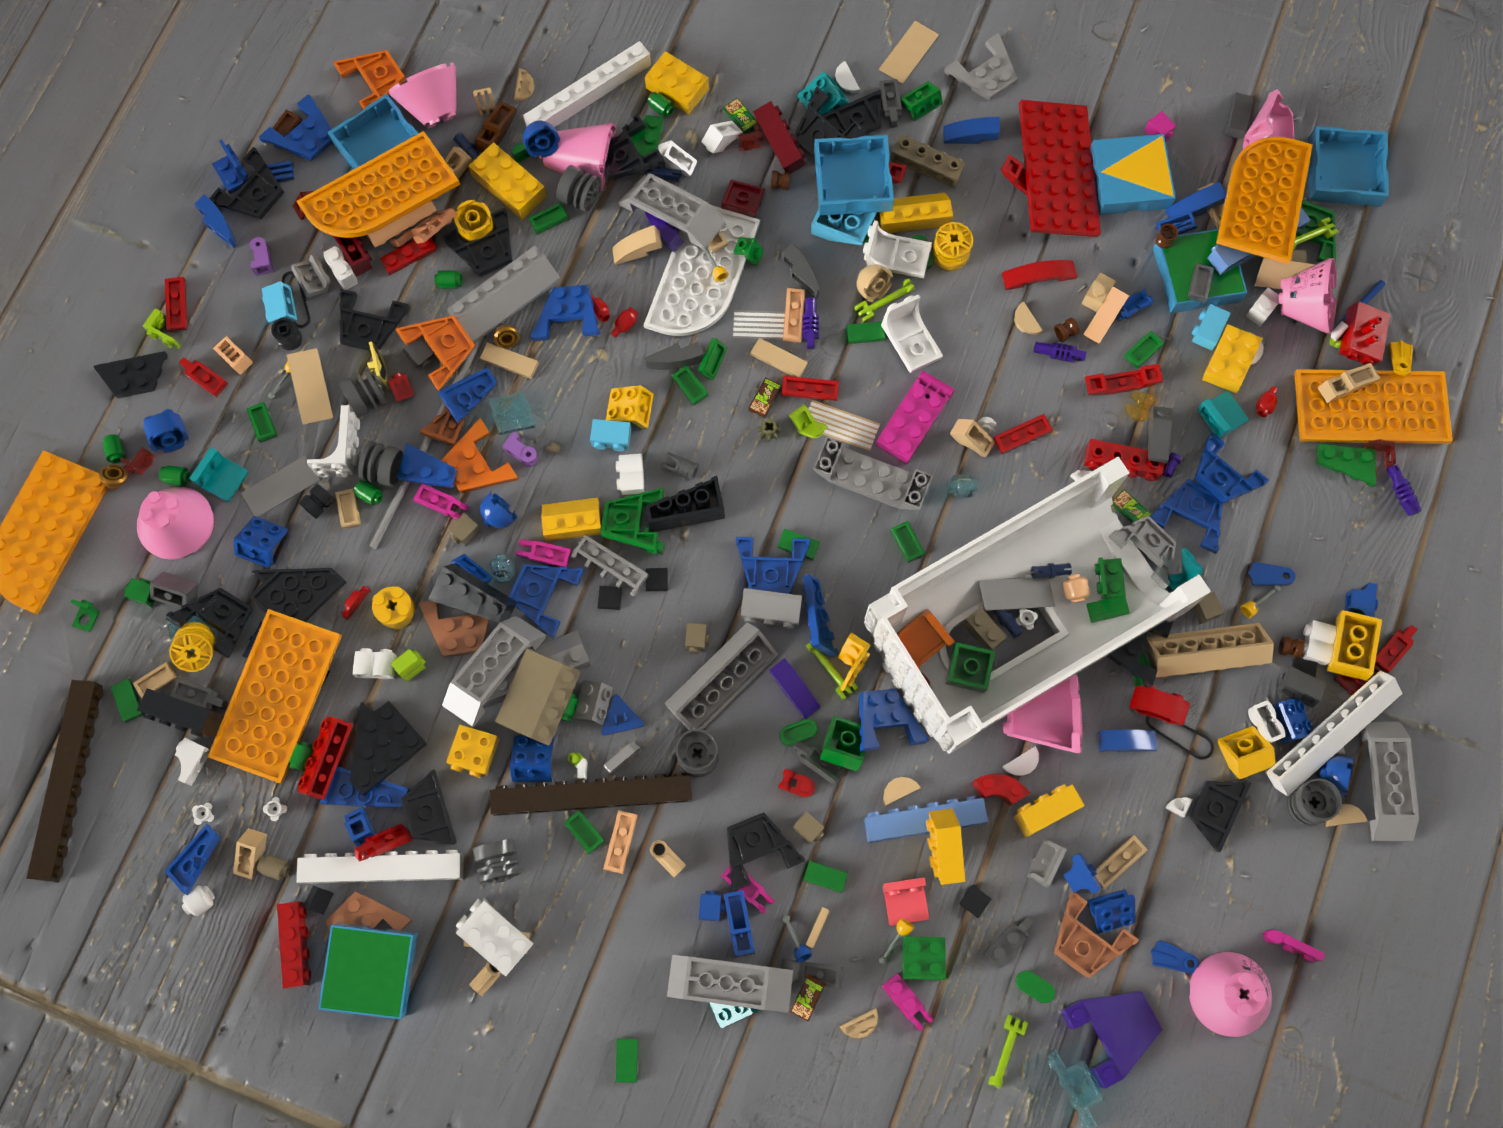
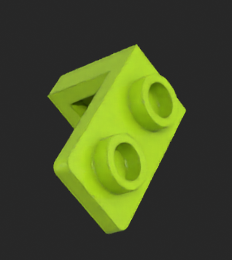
M802 405L789 415L796 429L802 435L818 438L828 428L826 424L814 420L806 405Z

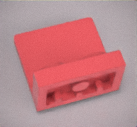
M925 877L882 885L890 926L897 925L900 918L910 923L929 920L924 886H926Z

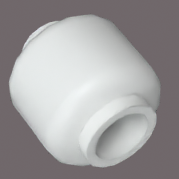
M198 885L191 889L188 895L184 894L182 908L188 915L200 916L213 906L214 894L207 886L202 887Z

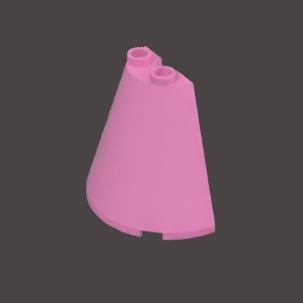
M1278 89L1269 93L1266 102L1245 135L1243 149L1257 140L1268 137L1295 139L1293 113L1288 105L1280 103L1283 100V96Z
M614 123L557 131L560 137L559 147L548 157L542 158L540 156V159H543V165L560 174H563L570 165L583 169L584 174L589 172L601 178L600 191H603L606 180L605 163L610 140L616 133V125Z
M1077 674L1008 714L1007 722H1003L1004 734L1077 754L1082 753V747H1080V744H1083L1081 697L1078 692L1080 687Z

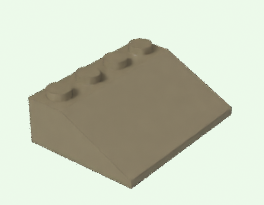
M526 648L495 722L550 746L582 671Z

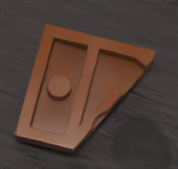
M446 408L429 425L421 428L420 434L455 446L467 416L457 424L448 408Z

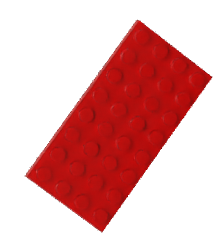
M1021 99L1019 102L1031 232L1098 237L1101 234L1094 167L1090 150L1091 137L1087 106Z

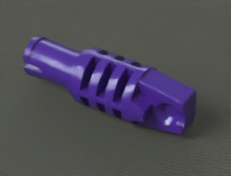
M815 298L805 299V314L802 317V339H807V349H814V339H819V316L816 314Z
M1037 341L1034 346V353L1050 355L1051 359L1074 363L1075 360L1084 361L1086 358V351L1077 350V346L1056 342L1047 344Z
M1399 465L1386 469L1393 481L1392 488L1395 490V494L1398 500H1400L1399 503L1407 515L1412 516L1421 512L1417 496L1414 495L1415 492L1412 490V486L1409 485V480L1404 478Z

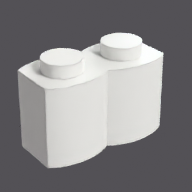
M334 246L324 252V258L343 289L348 290L358 284L352 268L338 247Z
M642 454L619 455V461H616V472H620V478L616 480L617 490H621L622 495L645 492Z
M1316 620L1306 624L1303 631L1305 646L1302 659L1318 662L1317 664L1324 666L1330 663L1337 627Z
M362 648L360 651H355L353 675L356 678L395 679V669L390 663L397 656L395 653H392V650L381 649L380 652H372V649Z
M1264 701L1248 709L1251 722L1270 744L1285 737L1284 727L1276 719L1275 709L1269 701Z

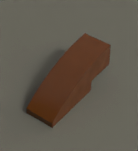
M501 101L484 121V128L475 137V149L484 152L493 142L499 145L516 114L517 108Z

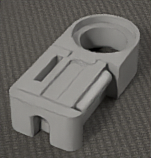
M632 741L603 765L604 768L612 775L624 763L635 756L641 748L635 741Z

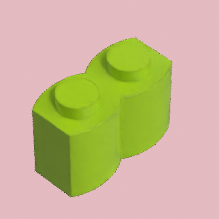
M409 648L390 664L406 682H409L426 669L424 664L427 662L416 649L412 651Z

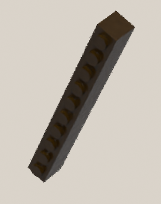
M73 679L71 681L26 879L59 883L63 875V862L68 854L67 844L73 832L72 822L77 814V799L82 791L81 781L86 773L85 763L90 755L89 746L91 738H93L95 733V719L99 715L98 705L103 697V686L96 682Z
M675 773L674 777H667L666 774H657L655 778H647L645 775L635 776L633 780H627V777H616L615 781L599 778L591 783H587V780H576L575 784H567V781L555 782V785L547 786V783H535V787H527V784H517L515 788H507L506 785L495 786V789L490 790V811L493 816L692 802L690 775L686 776V773Z

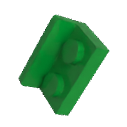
M929 81L900 98L901 105L911 111L914 121L943 104L941 90Z
M1103 557L1098 558L1097 563L1094 564L1095 575H1099V582L1096 583L1097 594H1101V599L1125 595L1126 597L1122 558L1103 560Z

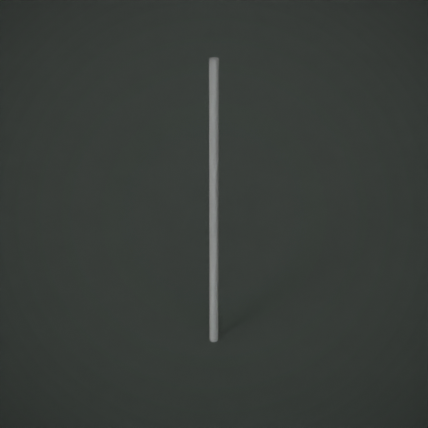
M484 338L474 343L475 348L464 360L452 384L465 377ZM444 402L442 403L437 415H441L443 411L447 408ZM425 436L419 450L426 453L432 438ZM402 481L369 545L372 549H377L410 482Z

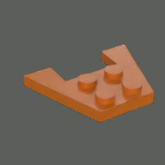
M388 50L333 62L342 78L359 71L373 94L358 101L363 110L385 94L390 96L389 90L398 83L401 85L406 80Z
M454 315L396 328V332L406 346L423 337L443 366L430 373L428 377L438 391L442 389L475 348V344Z
M481 418L477 420L441 460L457 469L455 485L460 493L519 480L509 462L492 472L479 452L475 443L491 435Z

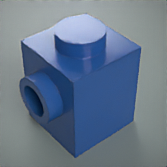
M705 891V894H701L699 920L720 921V912L724 913L725 900H721V895H717V891Z

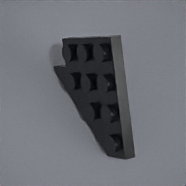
M332 568L254 570L252 573L262 584L249 598L265 613L270 609L306 622L347 582Z
M390 701L386 702L374 713L364 702L360 703L350 781L363 796L367 795L427 745L424 739Z

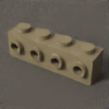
M902 134L892 150L890 159L892 162L905 165L908 169L954 189L964 172L966 164L960 158L947 155L944 151L931 148L928 144L920 143Z

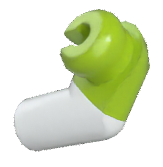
M1343 321L1337 325L1330 336L1329 344L1333 345L1336 349L1341 345L1339 337L1349 327Z
M570 753L567 759L569 763L578 769L577 779H587V760L580 753Z

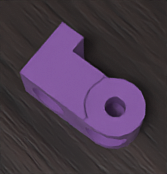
M261 237L252 239L250 247L254 252L255 261L250 262L251 269L256 276L274 272L269 246Z
M513 431L502 445L504 452L525 466H534L538 462L536 450L533 447H526L522 444L520 436Z

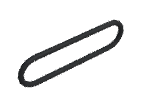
M288 271L282 276V283H285L284 279L288 274H294L293 271ZM299 284L308 320L303 325H299L295 321L293 323L296 327L302 328L310 323V314L303 289Z

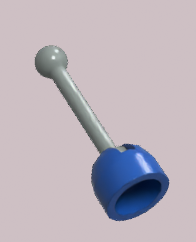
M784 915L782 921L786 923L796 944L794 949L796 961L799 963L804 962L812 956L810 949L806 945H800L791 926L790 917Z

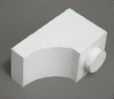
M733 121L712 124L701 142L712 153L722 152L731 142L740 138L743 131Z
M671 140L658 145L657 149L666 162L663 167L671 170H681L682 174L686 177L691 176L697 163L696 159Z
M1268 287L1245 317L1261 327L1279 304V294Z
M188 738L180 741L175 756L181 762V773L178 780L192 786L208 758L210 749Z

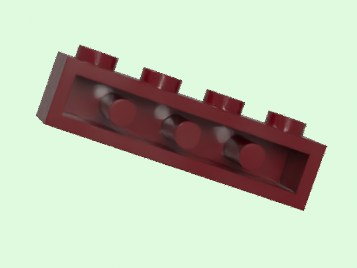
M772 101L754 110L753 113L784 171L791 174L805 166L803 158L806 156L801 147L797 149L795 144L798 141L794 134H789L787 131L790 127L786 119L781 120L780 116L783 114L778 105L774 107Z
M333 236L356 277L372 269L370 264L372 258L368 251H363L362 247L364 245L360 237L344 238Z

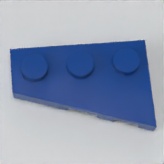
M487 367L440 390L438 395L457 424H459L497 385V381Z
M406 443L397 476L399 481L447 488L454 487L457 475L456 468Z
M208 824L203 827L165 870L170 879L186 895L189 894L221 838Z

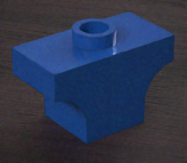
M1368 583L1362 587V590L1352 589L1346 593L1345 611L1375 617V611L1378 607V600H1376L1377 584Z
M364 807L344 816L346 820L344 825L352 842L357 847L361 846L366 841V838L376 834Z
M1081 852L1073 856L1072 869L1063 874L1073 893L1080 889H1088L1093 894L1100 891L1102 886L1095 876L1097 872L1094 866L1087 863Z

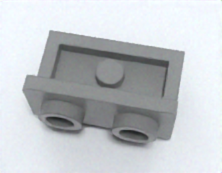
M315 254L310 255L309 261L292 264L291 270L307 298L328 292L329 285L331 284L330 277L324 272L322 263Z
M583 680L574 718L603 725L613 688L602 682Z

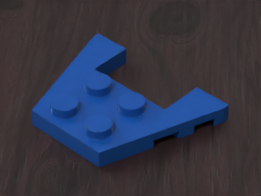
M308 94L297 103L298 108L308 115L303 122L285 137L272 127H269L259 136L260 141L265 144L266 142L273 144L278 149H286L291 154L310 161L314 160L330 146L332 141L327 132L332 130L312 97Z
M588 285L553 288L531 334L532 340H549L551 323L583 320L582 334L584 337L600 335Z
M1211 433L1207 438L1194 477L1197 482L1222 503L1229 502L1265 486L1269 479L1257 469L1246 480L1217 456L1216 453L1225 443L1214 433Z
M1187 479L1150 517L1162 529L1165 527L1171 512L1207 529L1200 547L1214 554L1219 550V528L1223 503L1205 487Z
M736 537L749 589L791 594L810 546V539L793 538L792 558L753 557V537Z
M523 564L508 597L517 602L516 607L551 638H554L561 622L544 615V610L558 580L560 579L578 586L584 569Z
M895 688L866 691L859 695L860 736H862L861 752L876 750L880 747L874 731L878 729L905 727L910 745L925 744L929 741L927 735Z

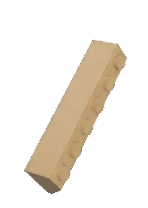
M1260 623L1169 634L1168 638L1159 635L1150 636L1145 639L1150 664L1154 669L1158 670L1157 678L1272 663L1274 643Z

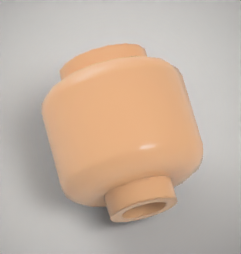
M1080 574L1069 575L1068 580L1063 582L1064 594L1067 600H1071V603L1087 600V597L1090 595V588L1086 577H1080Z

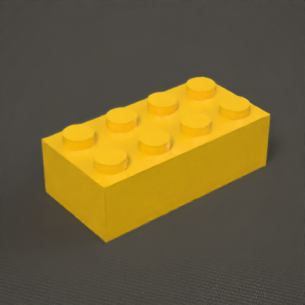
M494 142L468 165L471 176L521 220L547 197L545 186Z

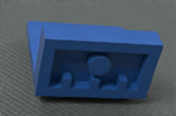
M220 140L219 142L227 156L212 163L229 194H232L245 184L248 175L229 144L225 145L223 140Z
M254 516L234 538V555L270 568L273 564V549L288 533V529Z
M527 736L514 737L510 761L512 782H552L551 758L554 737L550 746Z

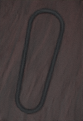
M1146 716L1148 727L1193 757L1203 760L1213 754V742L1206 735L1186 725H1180L1209 741L1211 745L1210 753L1200 757L1150 725L1149 716Z

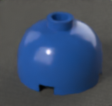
M542 120L534 121L526 127L523 133V144L528 154L532 157H548L559 147L560 137L555 127L549 122Z
M492 491L485 496L480 505V513L483 516L482 522L489 528L491 526L499 529L506 528L518 518V515L515 511L511 513L509 511L511 506L498 494L494 493L492 495Z
M1346 756L1332 757L1328 760L1326 766L1321 767L1320 777L1333 783L1340 791L1341 796L1345 797L1348 794L1347 790L1350 785L1352 763L1354 758Z

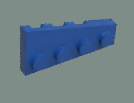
M811 574L803 576V590L806 595L805 606L809 617L807 621L811 631L810 642L813 647L830 657L838 656V650L834 649L832 645V640H835L833 632H830L827 626V622L830 619L828 613L822 607L825 604L820 581Z
M337 766L325 799L320 800V804L403 808L401 798L410 789L382 781L367 795L363 796L350 781L351 770Z

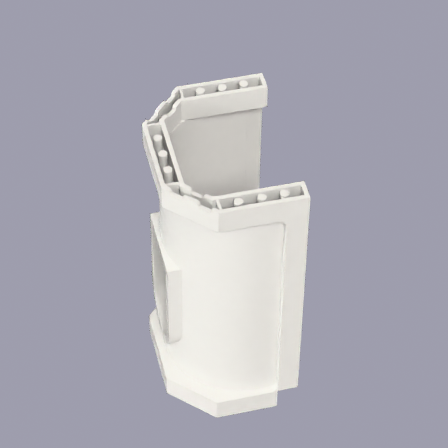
M1119 457L893 586L890 593L869 604L864 624L873 637V645L881 656L884 670L886 673L890 672L894 678L892 682L897 690L900 689L904 694L902 698L908 707H912L914 711L913 716L917 722L922 723L930 737H934L942 750L947 751L948 754L969 743L977 733L1165 620L1171 622L1188 612L1211 592L1202 577L1197 575L1180 585L1174 592L1169 593L1166 591V588L1162 589L1151 578L1154 571L1131 540L1123 548H1120L1108 537L1114 531L1123 528L1117 514L1112 513L1111 505L1113 504L1112 496L1129 475V471ZM1101 557H1103V560L1122 558L1126 601L1130 614L1091 623L1086 604L1104 600L1101 599V594H1097L1096 583L1099 582V575H1095L1094 564ZM1048 563H1054V565L1070 563L1072 568L1064 570H1072L1071 575L1080 574V577L1088 579L1090 595L1087 597V600L1071 603V600L1065 598L1063 582L1068 580L1069 575L1049 578L1055 607H1038L1055 635L992 671L988 690L985 693L945 684L950 662L946 645L924 662L919 670L896 634L925 609L931 611L948 634L963 624L980 607L985 611L978 580L1032 578L1031 573L1039 572H1031L1032 566H1045ZM922 673H924L925 676L929 679V681H930V686L928 685L927 681H926L925 678L923 677Z

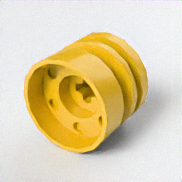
M950 222L939 228L932 248L934 262L938 267L954 271L965 266L973 246V235L967 226L957 222Z
M189 622L179 628L169 649L173 664L187 672H197L204 669L210 664L214 654L213 645L216 643L214 631L208 625L200 622Z

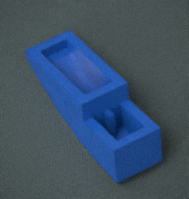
M999 117L968 119L943 127L944 143L979 144L980 140H998L1000 134Z
M1218 182L1187 196L1168 207L1165 211L1170 218L1192 210L1195 218L1205 214L1211 208L1224 204L1226 193L1221 183ZM1190 217L1176 221L1172 224L1190 219Z
M204 194L194 204L198 211L205 216L202 219L212 232L235 248L236 242L229 224L216 205Z
M1122 729L1100 730L1097 732L1099 752L1157 751L1156 736L1153 730Z
M740 890L723 894L735 958L755 954L744 891Z

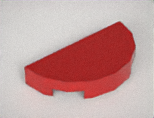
M363 585L361 590H354L344 603L346 609L341 612L342 617L348 621L371 589Z

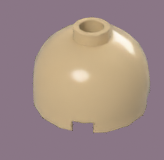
M868 265L859 272L857 289L870 302H875L874 299L877 297L880 300L889 291L892 285L890 276L893 278V274L882 265Z

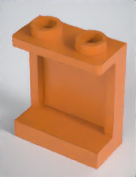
M925 609L896 633L919 670L924 662L945 645L950 646L955 642L928 609Z

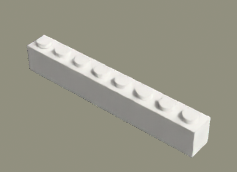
M640 41L524 114L526 127L530 123L539 120L549 122L556 127L650 67V53Z
M1380 670L1266 773L1274 788L1289 796L1402 695L1395 677Z
M428 850L425 854H418V851H405V855H397L398 852L391 851L385 852V855L369 857L359 862L355 857V853H345V857H337V853H326L325 857H317V854H304V858H298L296 883L463 879L464 855L458 853V850H446V854H438L436 850Z

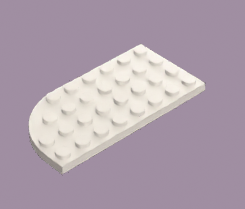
M711 205L726 222L720 231L728 242V246L713 254L707 246L717 266H723L729 274L721 282L715 281L712 274L714 266L705 251L691 243L688 233L680 230L679 234L684 243L675 253L672 251L644 322V328L671 336H686L702 332L720 320L729 308L747 260L744 255H735L733 251L740 237L755 238L760 220Z

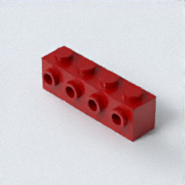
M1090 439L1087 444L1083 466H1087L1089 469L1096 470L1119 457L1129 471L1128 477L1134 478L1138 476L1143 477L1147 481H1156L1163 474L1164 463L1148 460V450L1095 439Z
M326 716V719L320 725L321 732L319 737L313 743L312 755L306 761V770L298 782L297 792L313 798L325 799L353 724L335 717Z
M296 901L277 904L283 988L310 985L311 970L308 962L310 951L307 947L308 928L305 922L307 911L303 908V902Z

